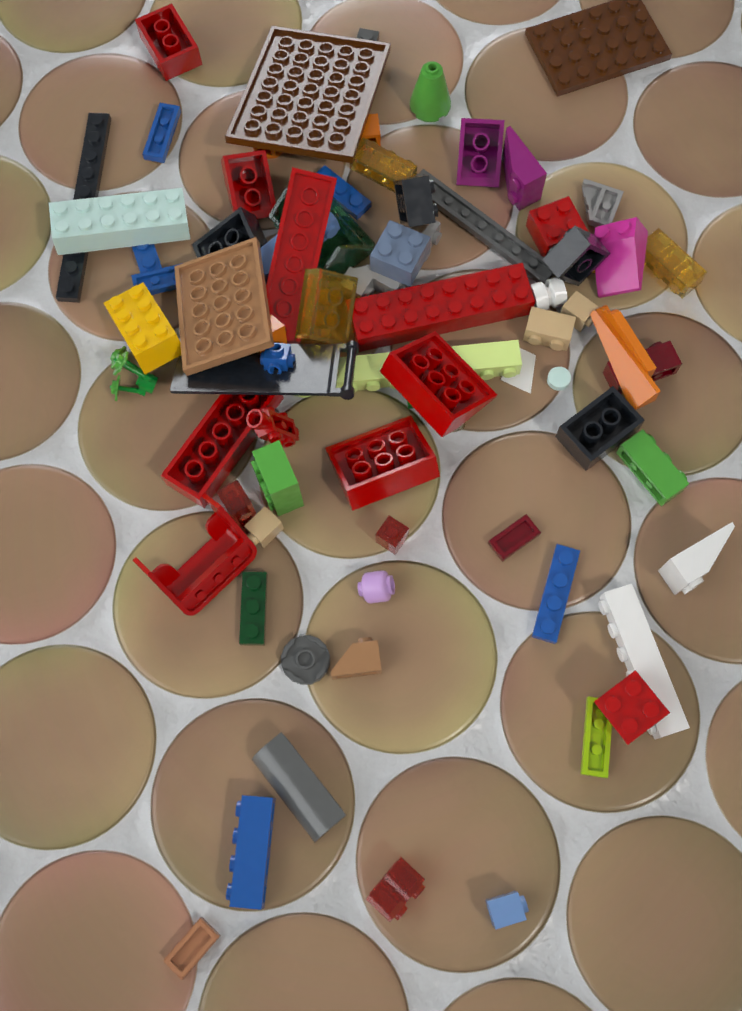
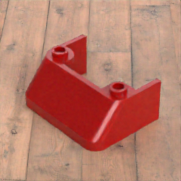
M206 493L202 495V498L215 512L209 517L205 525L207 533L212 538L177 571L170 564L164 563L157 566L151 572L137 557L132 560L188 616L199 613L257 555V548L227 511Z

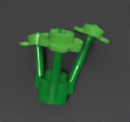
M123 346L122 349H116L112 353L110 358L112 361L111 369H115L113 372L115 376L121 371L122 367L138 375L135 385L139 386V388L120 386L121 375H118L117 381L113 380L112 385H110L111 394H115V401H118L119 391L137 393L145 396L146 392L152 394L159 378L151 373L144 374L140 367L127 360L129 352H127L126 346Z

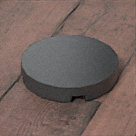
M303 635L291 639L285 645L281 654V666L285 675L292 682L300 685H312L320 681L327 674L330 666V654L326 645L319 638Z

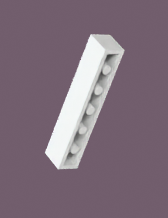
M629 584L604 592L599 597V608L609 621L607 625L609 634L612 638L616 639L618 657L621 662H625L628 670L626 677L636 670L670 712V714L647 730L648 733L653 735L656 740L689 729V724L633 585Z

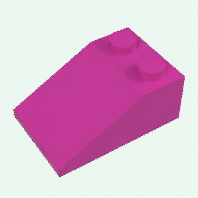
M637 217L595 227L594 235L611 253L595 269L598 297L603 298L641 290L648 237L647 229Z

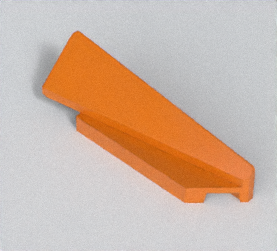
M608 305L592 311L590 314L625 399L635 410L654 402L661 392L651 378L657 367L621 311L617 309L610 311Z

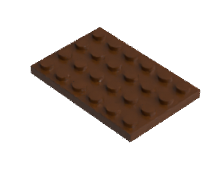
M612 0L528 27L525 31V35L557 97L668 61L672 56L669 47L642 0Z

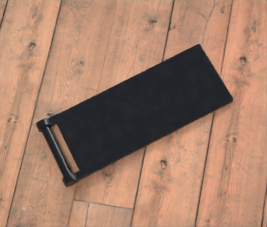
M351 340L347 343L291 344L292 354H295L293 368L288 367V371H282L281 374H277L278 369L275 367L273 374H270L268 370H264V365L260 364L261 352L259 351L187 376L183 372L181 355L178 356L170 392L172 394L330 396L351 400L355 393L353 380L359 343ZM341 352H346L344 384L341 388H336Z

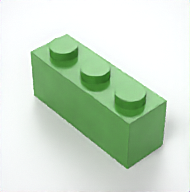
M643 429L622 443L616 452L661 507L683 492L689 485L686 475L672 464L670 456L666 452H662L656 445L654 437L647 434Z

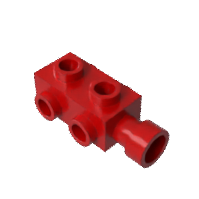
M267 407L262 410L252 409L247 414L246 422L249 427L254 428L258 438L270 443L279 440L283 448L291 447L299 440V430L295 426L294 419L289 418L286 412L277 413L274 407Z

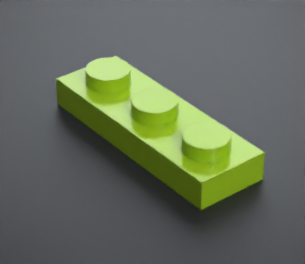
M588 696L586 699L580 775L608 778L612 725L595 705L594 701L598 698Z

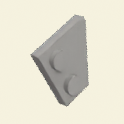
M584 179L582 192L588 225L597 227L612 223L624 191Z

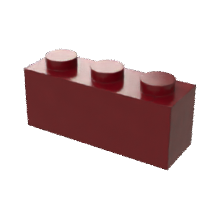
M670 340L664 343L661 341L656 342L645 349L657 367L651 377L653 381L676 374L682 365ZM608 361L603 375L609 387L614 386L621 394L623 393L611 363Z

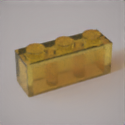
M364 137L360 141L354 162L350 163L351 170L394 193L393 180L417 175V165L412 161L405 160L396 155L395 152L379 146L375 141H370Z
M660 228L647 237L644 265L652 270L658 279L666 283L673 293L683 299L701 284L707 271Z

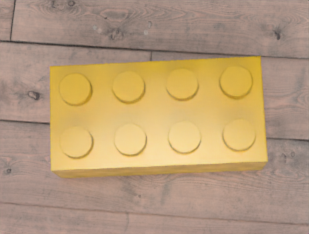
M144 282L104 302L113 322L144 374L181 356L180 340Z

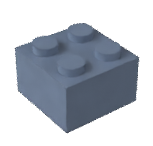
M389 220L370 254V270L411 287L430 252L431 237Z

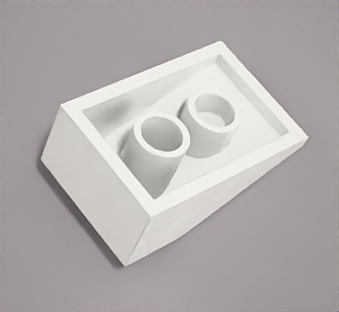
M733 522L670 558L658 570L674 595L681 591L685 595L704 582L702 577L710 571L735 527Z

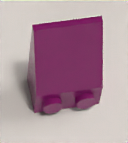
M461 118L456 186L499 188L505 120Z
M508 126L502 152L507 196L510 203L515 205L520 211L541 200L547 173L512 127Z

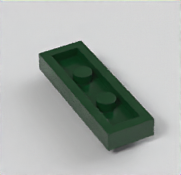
M242 572L240 645L265 646L267 572Z

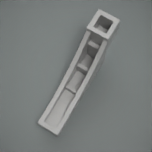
M438 221L429 224L422 232L431 237L430 249L433 245L439 243L442 236L440 232L441 223ZM430 250V252H429V254H428V256H427L425 262H426L427 259L429 258L430 253H431V250ZM370 264L358 268L349 267L338 283L339 295L349 300L373 295L374 290L383 293L408 287L371 271Z

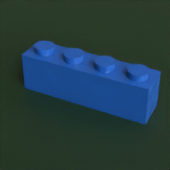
M242 795L241 801H237L236 817H239L238 828H234L232 843L236 844L235 855H231L229 872H233L232 883H228L226 900H230L229 907L258 910L265 908L276 798Z

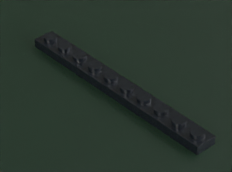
M89 113L73 200L94 198L99 195L111 125V116L108 113ZM89 252L63 255L56 292L58 302L80 303Z

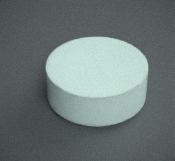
M564 367L552 368L547 377L549 387L556 391L566 389L571 381V374Z

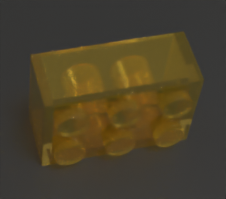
M320 268L305 269L295 338L322 344L347 343L349 341L358 278Z

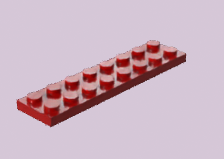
M292 167L266 284L269 313L285 325L287 344L301 343L337 182L335 177Z

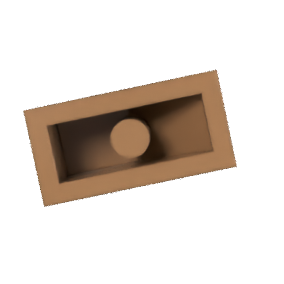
M372 637L358 639V643H353L331 670L332 680L382 674L378 640L373 641Z

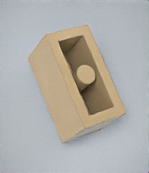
M531 307L523 341H527L532 345L548 346L557 351H567L576 317Z

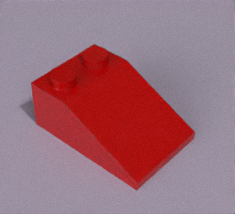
M266 150L223 156L221 165L232 211L234 212L242 207L254 214L257 220L277 217L278 212Z

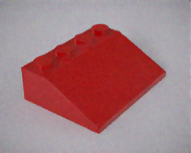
M436 331L390 352L380 370L381 374L441 437L458 429L497 397L492 388Z
M411 415L325 448L352 511L440 477L436 455Z

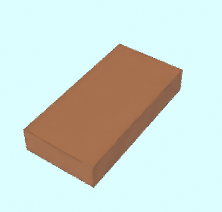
M200 917L163 962L183 980L221 935L203 917Z

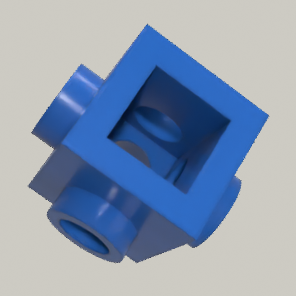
M276 342L274 347L265 349V351L261 352L260 364L264 365V370H268L270 374H273L274 367L278 369L277 374H281L282 371H288V367L293 368V361H295V354H292L291 344Z

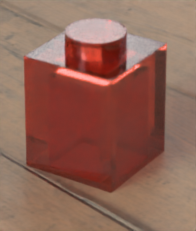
M389 515L375 534L376 543L396 555L409 537V528Z

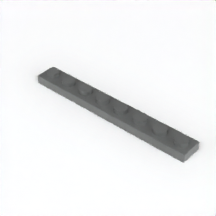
M422 169L416 175H429V180L433 179L435 193L432 194L433 203L437 204V208L512 265L523 263L527 276L535 282H543L545 284L547 279H551L555 275L543 261V256L425 169Z

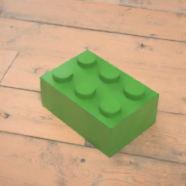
M278 440L252 451L255 460L250 462L270 511L275 510L279 517L304 506L298 481L280 441Z

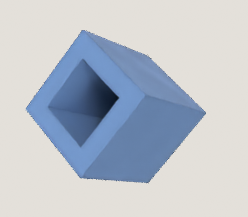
M517 891L485 900L494 929L527 920L525 913L529 912L524 895L519 896Z

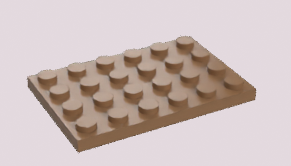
M257 237L174 266L182 368L187 376L274 347L261 248Z

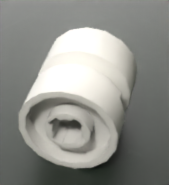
M557 277L547 279L545 284L543 282L530 284L535 299L534 307L548 310L549 306L557 308L567 302L565 284L563 280Z

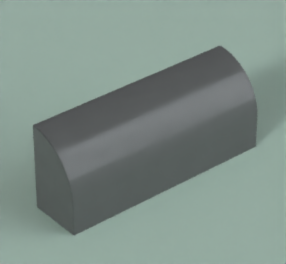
M282 732L261 748L252 758L254 764L314 843L347 816Z

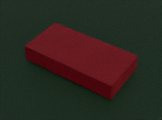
M526 514L490 539L488 544L503 562L538 537L541 532Z

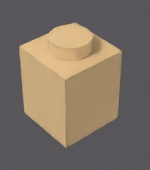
M576 291L562 306L561 313L575 316L574 328L581 332L586 326L590 327L593 324L590 314L598 306Z
M265 506L244 526L248 533V538L256 546L259 543L263 548L284 529L282 522Z

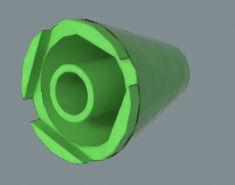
M430 61L421 68L410 98V110L421 121L436 122L439 121V118L448 115L451 109V98L442 66L437 62Z

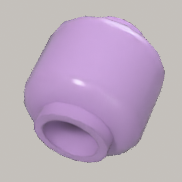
M382 570L364 573L361 582H358L359 596H363L365 601L370 604L389 601L391 596L395 594L393 576L388 575L386 571Z

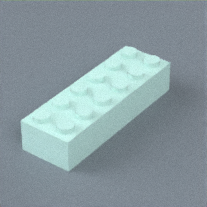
M183 188L49 203L52 240L58 255L190 240Z

